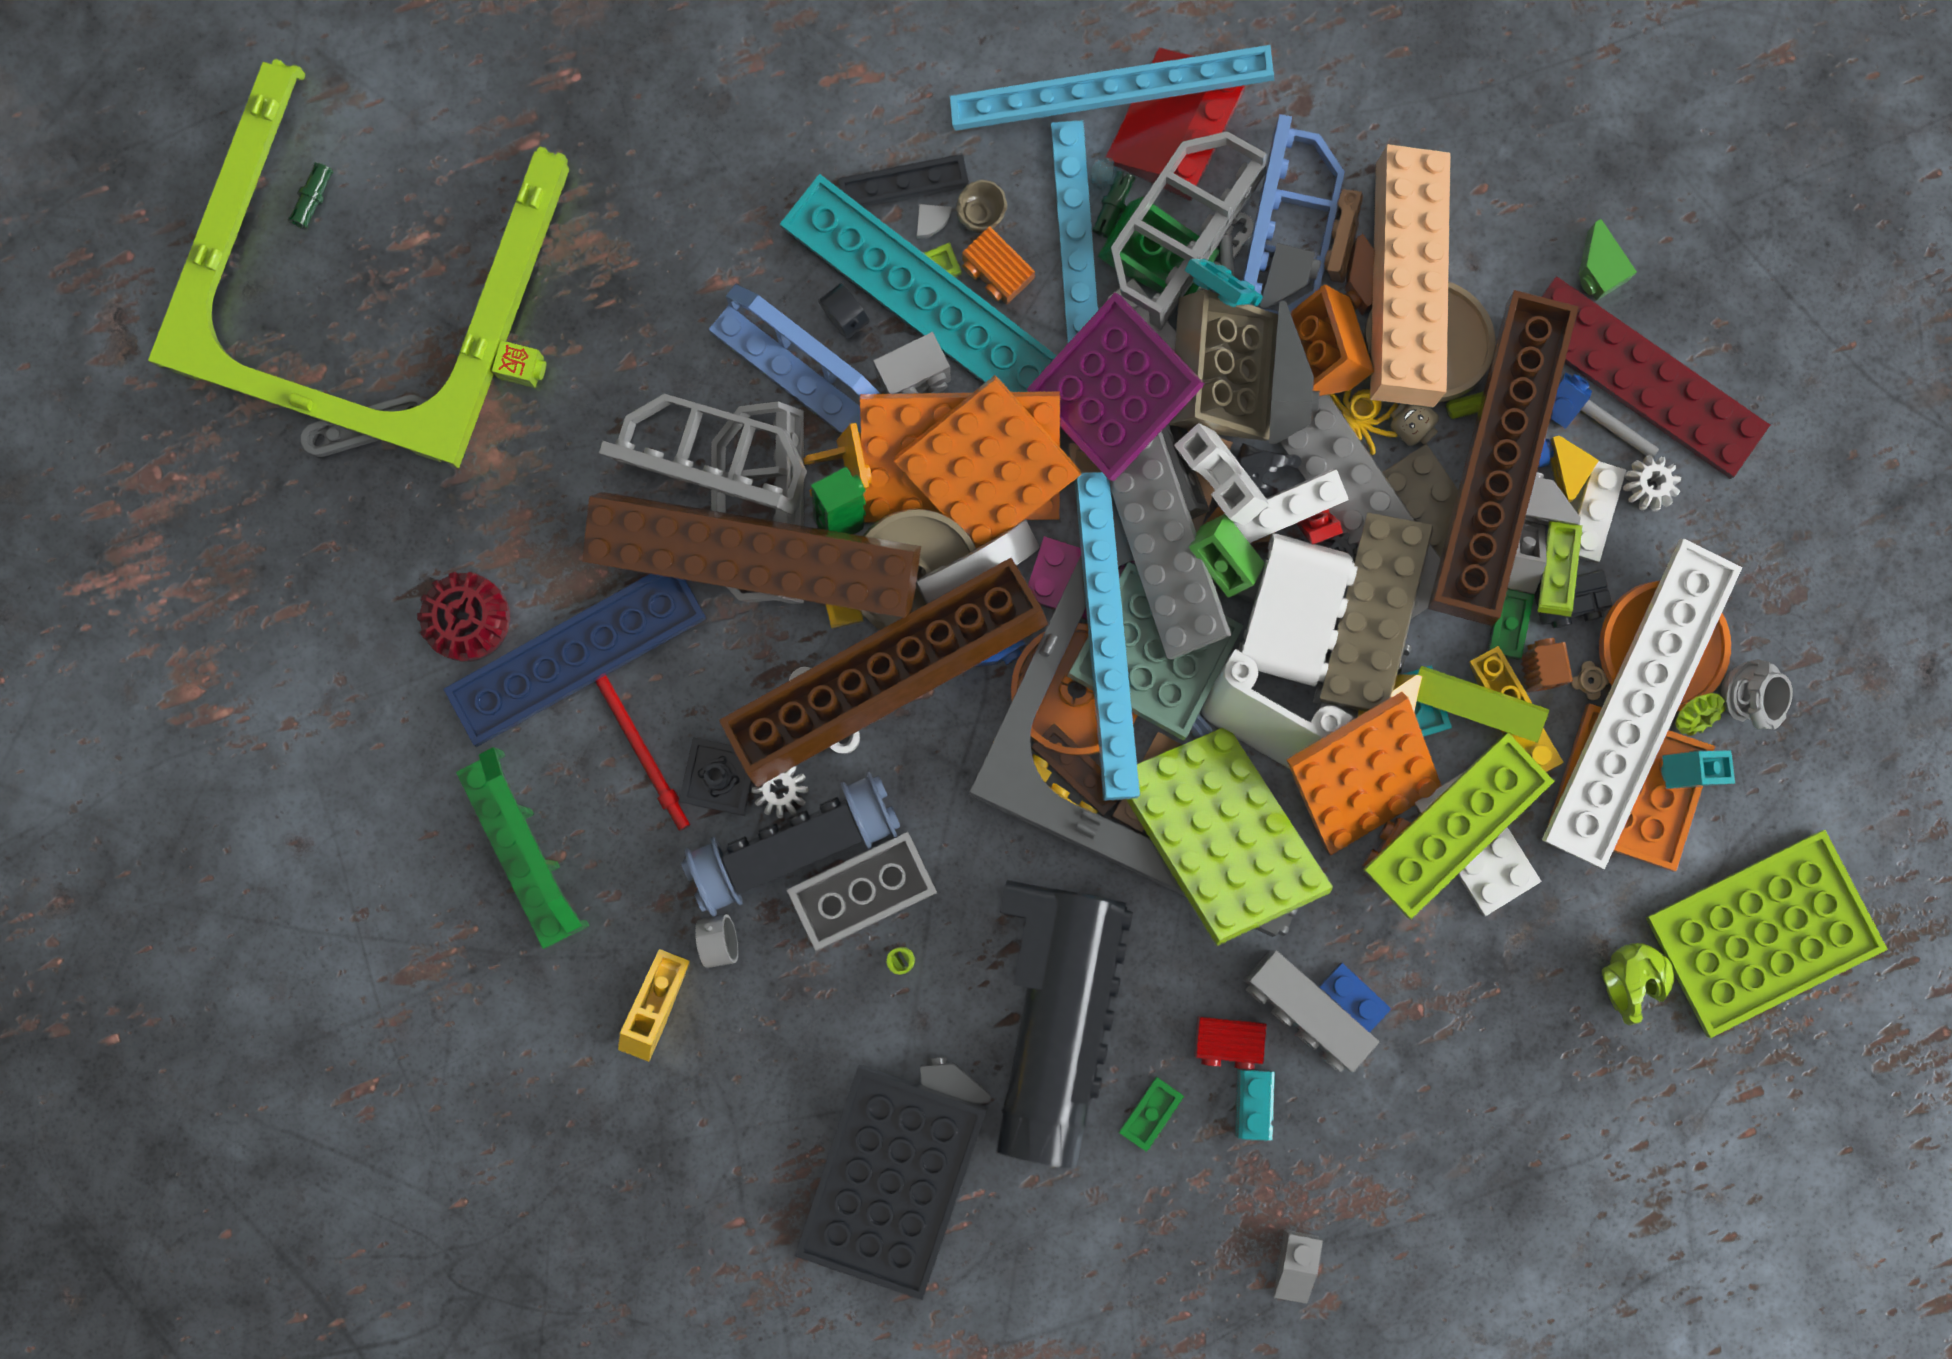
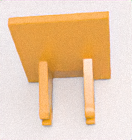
M857 423L849 424L837 438L838 448L806 455L803 458L804 465L843 458L844 466H847L852 476L856 474L859 476L865 490L868 489L871 483V470L868 464H864L861 432H858Z

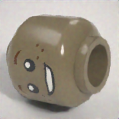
M1401 404L1390 415L1393 418L1390 424L1391 429L1409 446H1413L1419 441L1425 445L1438 433L1434 426L1438 423L1439 416L1431 407Z

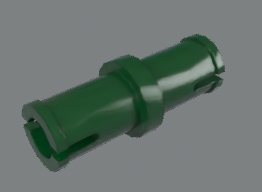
M314 162L304 187H300L297 192L299 198L288 218L291 224L302 229H308L317 205H322L323 192L334 173L331 168Z
M1118 170L1116 172L1108 195L1103 196L1101 201L1103 207L1092 228L1095 234L1101 236L1103 233L1104 238L1110 236L1120 213H1123L1127 207L1124 203L1136 180L1131 174L1127 173L1124 176V171Z

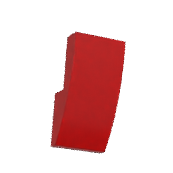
M1329 509L1296 523L1312 545L1343 533L1340 521L1329 512Z

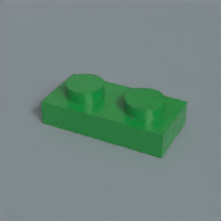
M1507 589L1500 619L1491 629L1487 652L1499 646L1505 657L1517 660L1522 659L1534 600L1533 594Z
M1155 1077L1118 1132L1147 1152L1184 1098V1095L1158 1077Z

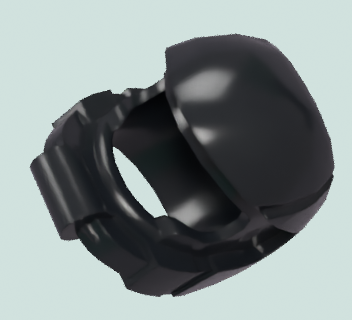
M1244 443L1241 445L1238 456H1234L1265 498L1278 492V488L1262 482V477L1265 473L1276 472L1279 468H1285L1286 466L1298 468L1301 465V458L1296 454L1286 455L1260 450Z

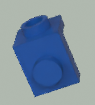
M1565 372L1559 382L1551 419L1565 429L1590 399L1592 391L1588 388L1590 384L1584 378L1577 374L1571 376Z

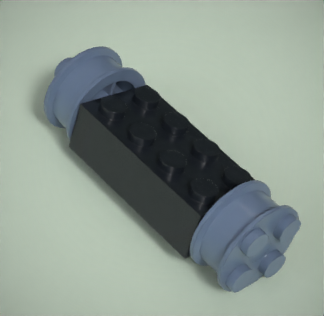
M870 770L866 771L867 777L846 785L842 781L840 784L846 797L845 800L840 802L838 797L827 800L820 804V811L810 815L808 810L799 812L789 817V824L779 828L777 823L762 828L757 833L758 837L748 841L746 836L728 843L725 852H723L715 837L711 838L710 844L691 851L689 848L684 849L686 858L683 859L684 862L681 865L688 881L693 879L698 888L695 898L701 911L708 910L714 917L717 915V910L734 902L742 905L741 893L862 842V837L869 850L872 849V843L890 835L894 838L898 837L895 829L901 826L893 806L886 808L882 798L887 797V792L880 776L873 778Z

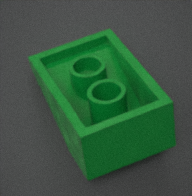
M1144 197L1137 198L1128 203L1097 256L1113 268L1115 266L1111 246ZM1152 204L1141 220L1185 246H1188L1192 240L1197 242L1200 237L1154 204ZM1137 231L1133 232L1120 252L1124 274L1160 293L1167 286L1165 282L1170 271L1174 267L1179 268L1184 261V258ZM1216 248L1208 261L1214 262L1220 250ZM1193 282L1184 296L1197 292L1199 286Z

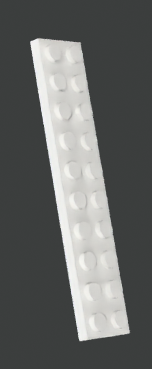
M1679 539L1542 841L1600 869H1605L1742 567L1686 539Z

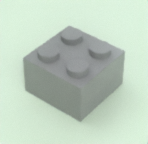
M933 332L873 360L876 377L885 394L940 393L948 387L947 383L951 382L950 365Z

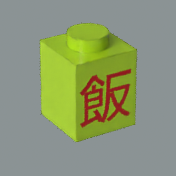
M500 340L492 372L498 379L536 388L537 381L542 380L544 377L546 361H543L544 357L537 349Z

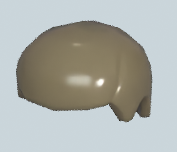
M983 179L968 184L961 192L956 204L959 222L969 231L978 233L984 232L989 226L994 229L1001 222L1007 210L1004 191L995 182Z

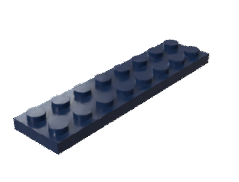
M649 574L447 686L443 690L475 747H478L707 618L685 579Z

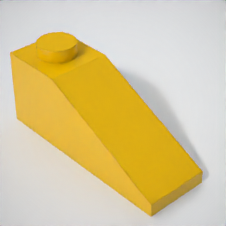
M661 949L658 950L620 1032L619 1051L648 1062L650 1061L688 969L689 960Z

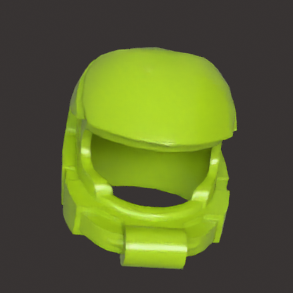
M1631 943L1619 948L1613 953L1610 964L1602 970L1603 980L1613 1007L1622 1015L1623 1022L1626 1025H1634L1642 1021L1641 1002H1643L1645 993L1657 1001L1664 1002L1672 989L1674 981L1671 962L1659 953L1658 950L1643 943Z

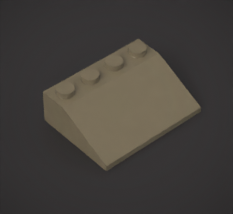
M1205 289L1180 297L1175 353L1205 385L1169 424L1191 430L1200 423L1214 430L1217 435L1263 441L1269 440L1278 314L1249 304L1231 307L1218 299L1219 294Z

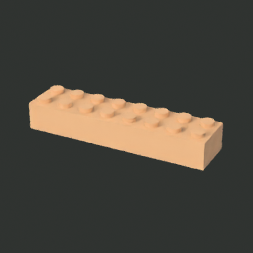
M1387 144L1376 162L1375 257L1371 363L1374 372L1371 374L1370 400L1435 407L1447 392L1449 152Z

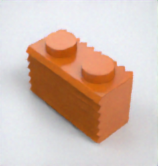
M990 226L962 252L963 269L973 279L981 278L987 285L985 287L986 292L997 302L1001 299L1008 305L1035 279V271Z

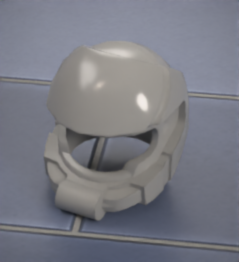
M1759 659L1747 661L1734 667L1723 679L1720 691L1721 697L1725 701V708L1731 717L1741 722L1751 719L1755 729L1775 730L1786 719V713L1790 708L1793 696L1792 685L1788 677L1781 674L1774 664Z

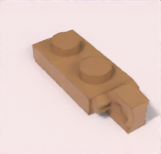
M1343 189L1337 202L1341 210L1340 220L1334 221L1332 228V239H1335L1332 250L1327 251L1324 263L1325 269L1328 270L1330 278L1334 282L1343 283L1346 279L1359 225L1358 217L1363 200L1361 191Z

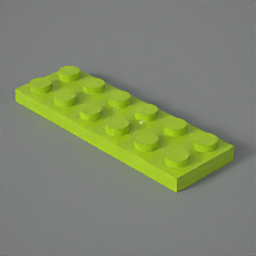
M1509 732L1505 733L1383 849L1363 871L1408 919H1412L1555 781Z

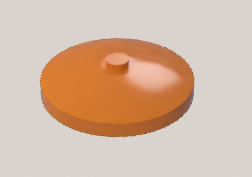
M1660 581L1644 583L1627 591L1614 603L1605 617L1599 638V654L1602 668L1611 685L1615 681ZM1723 613L1720 615L1677 712L1681 711L1692 699L1700 695L1713 693L1726 674L1731 656V636Z

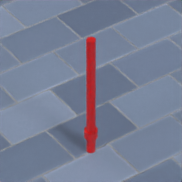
M607 675L599 678L595 683L659 795L657 800L662 809H667L679 831L686 829L691 824L679 805V796L675 789H670Z

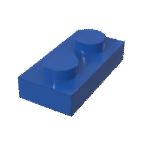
M1340 963L1318 986L1369 1033L1391 1010L1381 998L1343 963Z

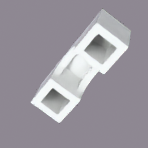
M1198 423L1174 445L1192 470L1200 473L1214 488L1215 491L1211 495L1230 520L1247 525L1270 504L1214 430Z

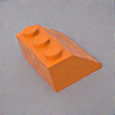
M1324 284L1290 312L1314 376L1313 391H1320L1319 396L1350 391L1374 372L1350 297Z

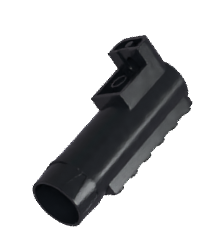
M1010 880L1006 881L1000 913L1026 919L1014 985L1027 987L1008 1090L1004 1107L1001 1111L1003 1112L997 1143V1153L1039 1164L1077 1168L1084 1129H1087L1088 1107L1092 1103V1098H1099L1102 1078L1096 1076L1098 1065L1105 1064L1109 1044H1104L1103 1038L1105 1031H1111L1115 1011L1109 1010L1111 997H1118L1121 981L1120 977H1115L1117 964H1124L1127 945L1121 943L1123 930L1130 931L1133 916L1132 910H1127L1128 904L1126 902Z

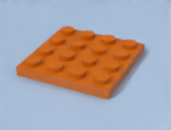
M996 375L894 456V462L944 516L950 518L964 529L973 541L976 549L1000 536L999 534L1014 528L1081 475L1080 469Z
M1403 691L1286 760L1323 847L1330 856L1375 830L1388 820L1415 806V802L1421 798L1432 796L1436 789L1442 786L1410 700Z
M1590 703L1586 704L1549 823L1602 707ZM1668 730L1613 852L1672 872L1677 871L1703 786L1666 789L1661 773L1663 765L1662 756L1695 751H1714V745Z

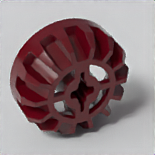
M452 572L442 580H435L432 583L433 587L427 594H423L420 599L422 606L420 613H417V620L420 622L422 637L434 651L455 661H476L493 653L504 641L510 625L509 605L502 591L487 578L473 572ZM455 592H463L461 599L452 601L448 606L441 603L448 595ZM479 603L481 604V607H482V620H481L480 612H479V610L477 609L478 606H479ZM438 608L445 610V619L448 623L445 631L438 622ZM459 612H466L469 617L467 620H460L457 618V614ZM472 632L471 634L464 636L465 633Z

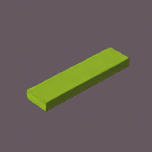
M1424 666L1420 667L1418 675L1422 676L1417 697L1418 702L1538 743L1549 714V709Z

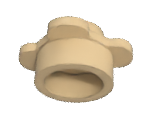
M1586 661L1581 665L1582 670L1578 676L1572 678L1573 682H1571V685L1575 690L1580 689L1586 693L1589 700H1596L1601 696L1600 691L1609 684V681L1601 668L1595 667V664L1591 661ZM1589 678H1593L1594 682L1592 684L1588 682Z

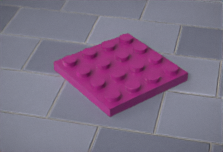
M1115 292L1026 390L1028 392H1060V427L1109 480L1115 481L1205 384L1125 299Z

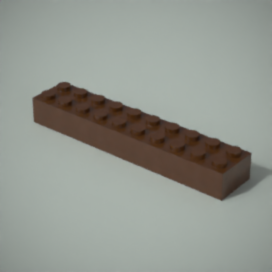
M1517 290L1513 291L1506 303L1493 360L1487 376L1428 605L1430 610L1493 626L1500 619L1578 306Z
M600 492L589 496L582 562L905 618L913 609L921 546Z
M1009 558L908 614L905 618L897 620L721 718L719 722L746 774L756 787H759L1044 628L1048 623L1043 609L1013 559Z

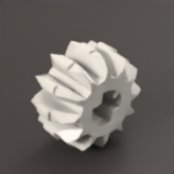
M1646 456L1643 463L1638 460L1632 463L1633 471L1625 473V478L1630 483L1624 485L1623 490L1633 492V495L1628 499L1630 503L1640 500L1639 510H1645L1650 505L1652 511L1656 512L1661 509V504L1665 507L1673 503L1671 497H1676L1680 493V490L1674 485L1679 483L1682 477L1672 476L1671 472L1676 469V465L1672 464L1667 468L1664 467L1665 457H1660L1655 462L1652 456ZM1652 478L1651 482L1656 481L1657 487L1655 489H1652L1653 485L1648 486V479Z
M796 766L764 783L763 787H752L753 793L764 795L755 801L757 806H762L769 802L764 810L766 815H770L775 806L777 807L776 814L778 818L784 817V807H787L791 815H795L797 812L792 803L795 801L801 806L805 805L806 801L797 797L798 793H808L809 788L805 786L797 787V784L806 779L804 774H799L792 779L796 772ZM782 781L783 785L789 788L787 795L783 793L784 798L778 799V795L772 792L773 786L778 787L776 783Z

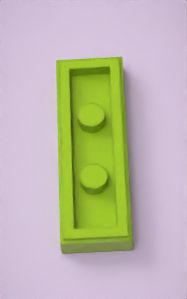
M1549 521L1546 538L1547 563L1541 578L1537 612L1571 617L1583 525Z

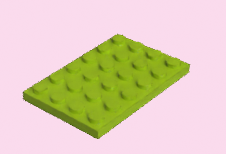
M1220 728L1137 764L1140 796L1137 799L1126 800L1216 946L1331 892L1333 886L1233 733Z
M1820 830L1645 917L1665 957L1671 962L1673 972L1707 1038H1712L1888 950L1826 830Z

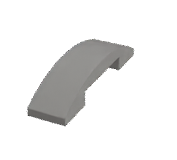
M1024 519L1014 528L999 534L1000 536L953 563L941 566L916 581V585L925 603L932 602L1009 558H1012L1014 563L1018 565L1035 553L1040 546L1027 520Z

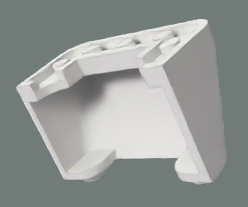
M1236 649L1226 659L1201 708V714L1207 722L1219 729L1223 728L1233 733L1236 739L1289 768L1286 761L1288 758L1349 723L1353 717L1337 707L1325 706L1314 714L1311 721H1307L1252 690L1258 677L1256 663Z

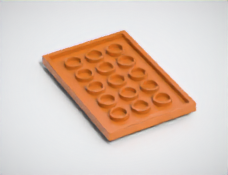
M1011 392L1060 447V392ZM972 393L860 394L861 448L864 464H868L871 470V483L866 492L863 493L866 502L863 505L866 513L864 522H877L891 513L905 509H925L942 514L894 462V456ZM1060 492L1025 519L1060 520Z

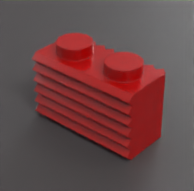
M1197 1016L1194 1057L1201 1058V1065L1221 1067V1061L1225 1060L1235 1061L1234 1068L1254 1070L1255 1064H1263L1267 1024Z

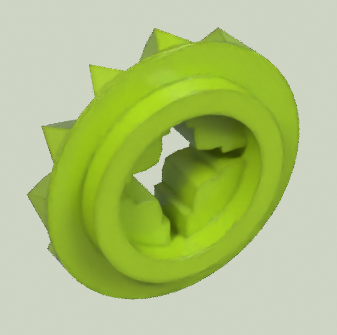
M1717 693L1704 694L1692 699L1680 711L1675 723L1677 729L1681 734H1687L1688 736H1692L1697 732L1703 733L1706 728L1712 727L1715 721L1721 719V714L1726 709L1724 699Z

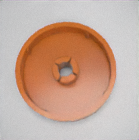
M1078 623L1035 715L1030 736L1034 742L1040 743L1051 751L1073 756H1089L1099 753L1094 691L1085 687L1086 694L1081 698H1075V700L1068 693V685L1076 681L1067 677L1089 635L1088 624ZM1045 632L1034 638L1017 660L1011 681V701H1013ZM1132 713L1133 724L1138 716ZM1055 723L1080 748L1064 747L1061 743H1052L1042 737V735Z

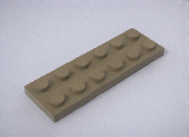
M1367 512L1354 566L1357 567V572L1353 585L1348 586L1345 598L1348 599L1343 618H1340L1337 629L1338 636L1331 653L1320 696L1321 702L1367 712L1392 697L1433 532V525Z

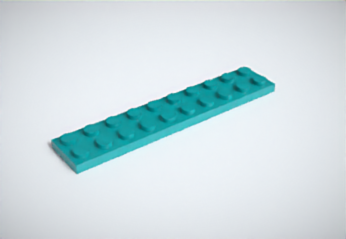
M821 174L816 177L780 223L782 229L920 335L925 336L933 332L942 351L983 383L996 375L1010 392H1028L1026 389L1057 356Z

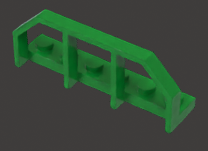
M492 747L479 754L480 760L457 771L456 774L542 948L546 949L589 927L587 920H580L561 893L551 873L560 868L558 861L544 858L525 820L533 816L534 813L531 808L517 804L505 780L499 759L505 757L503 750Z

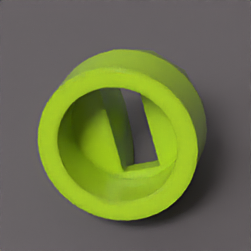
M897 947L887 956L888 968L898 975L910 971L915 963L913 952L906 947ZM898 952H901L909 966L905 967L903 961L897 954Z

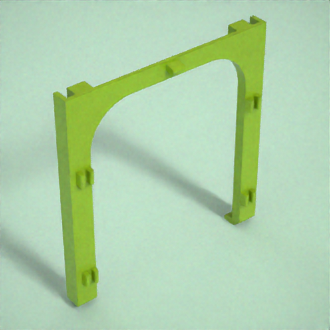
M274 59L272 64L262 62L148 361L162 369L166 367L177 374L198 381L202 379L412 450L415 454L440 463L441 461L447 462L459 469L494 375L492 368L500 340H507L570 170L567 166L568 160L564 154L548 152L546 148L541 146L538 147L536 152L534 151L455 367L446 384L435 396L414 408L403 411L371 409L244 366L233 360L225 352L214 332L212 304L217 286L295 82L305 77L304 71L299 66H288L277 59Z

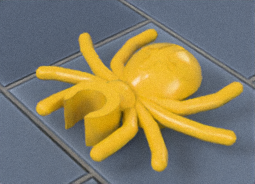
M1370 389L1356 392L1350 402L1351 390L1345 391L1343 397L1344 405L1335 393L1329 394L1360 441L1363 434L1371 455H1375L1376 450L1368 431L1386 437L1398 436L1394 431H1386L1371 426L1378 425L1390 418V415L1399 407L1397 403H1394L1387 413L1374 419L1381 410L1382 402L1370 400Z

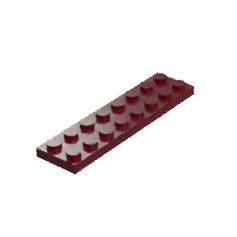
M1556 276L1541 297L1578 306L1565 364L1729 479L1735 477L1770 427V424Z

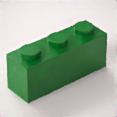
M846 466L811 485L813 518L819 529L847 534H855L864 529L863 517L866 516L863 505L866 502L863 493L866 490L857 474L852 476Z

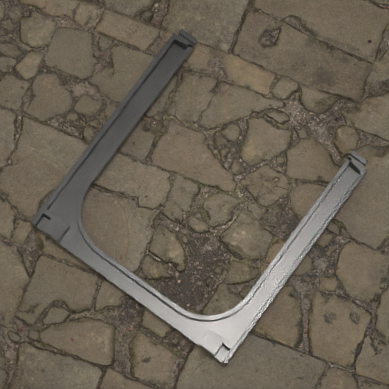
M1112 499L1118 569H1121L1128 562L1135 564L1115 501ZM1080 556L970 790L969 796L1185 896L1151 839L1060 797L1041 778L1032 758L1030 736L1033 720L1086 608L1082 557ZM1264 569L1261 570L1253 586L1235 594V596L1254 604ZM1212 578L1214 586L1220 588L1218 584L1215 582V580ZM1338 617L1336 619L1335 626L1333 629L1336 631L1338 629L1340 622V618ZM1407 643L1404 645L1397 675L1402 671L1406 657L1412 649ZM1297 909L1254 929L1271 937L1277 934L1285 936Z

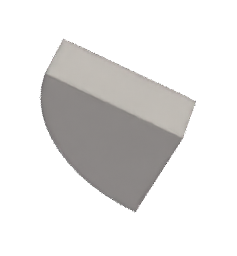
M919 204L917 239L929 238L940 231L948 223L952 207Z

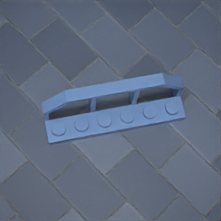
M1279 114L1273 131L1266 174L1260 191V200L1248 247V256L1242 281L1246 280L1255 286L1254 290L1261 294L1262 283H1258L1257 279L1259 271L1265 272L1268 257L1274 256L1276 246L1267 245L1265 242L1266 240L1272 241L1276 221H1271L1270 219L1272 209L1278 210L1280 201L1327 211L1328 215L1320 253L1316 260L1321 261L1317 279L1313 281L1312 291L1288 305L1291 312L1321 286L1325 257L1329 248L1337 202L1345 171L1320 134L1290 128L1292 117ZM1293 141L1313 145L1334 175L1335 182L1331 200L1277 189L1279 178L1285 179L1289 160L1283 159L1285 149L1292 148ZM1264 309V310H1267V311H1270V312H1273V313H1276V314L1279 313L1278 311L1269 310V309Z
M735 284L726 295L729 305L709 328V332L840 434L851 423H857L858 432H861L860 406L832 385L833 382L838 378L859 397L860 394L881 393L863 375L761 296ZM739 306L752 311L775 329L779 343L736 311ZM791 343L821 365L824 378L787 350Z

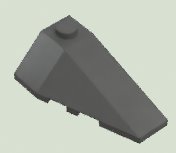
M1279 301L1269 444H1277L1311 424V411H1318L1320 391H1313L1314 376L1286 301Z

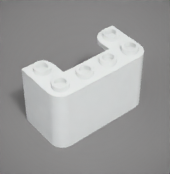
M1272 533L1268 544L1267 558L1269 560L1265 559L1259 588L1247 629H1245L1243 635L1245 641L1240 642L1238 651L1250 657L1256 663L1260 672L1315 687L1318 681L1324 682L1329 665L1325 658L1327 649H1334L1338 631L1333 629L1337 617L1343 618L1348 599L1343 598L1346 585H1353L1357 567L1352 563L1353 559L1349 553L1316 544L1312 545L1309 542Z

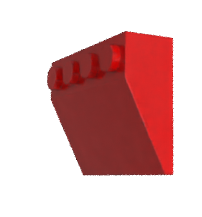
M1159 47L1152 63L1196 56ZM1246 85L1132 103L1104 161L1154 184L1183 141L1225 132ZM1216 148L1186 154L1174 171V174L1198 187ZM1167 183L1163 188L1189 201L1192 200V197Z

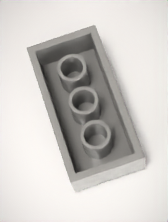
M908 832L787 890L815 951L823 949L937 894Z
M1268 950L1243 979L1249 985L1245 991L1259 1003L1265 1004L1267 1001L1274 1007L1270 1013L1285 1026L1288 1025L1290 1027L1293 1024L1299 1030L1295 1035L1308 1047L1314 1049L1319 1047L1324 1052L1321 1058L1334 1070L1340 1072L1347 1070L1353 1073L1379 1043L1373 1035L1278 951Z

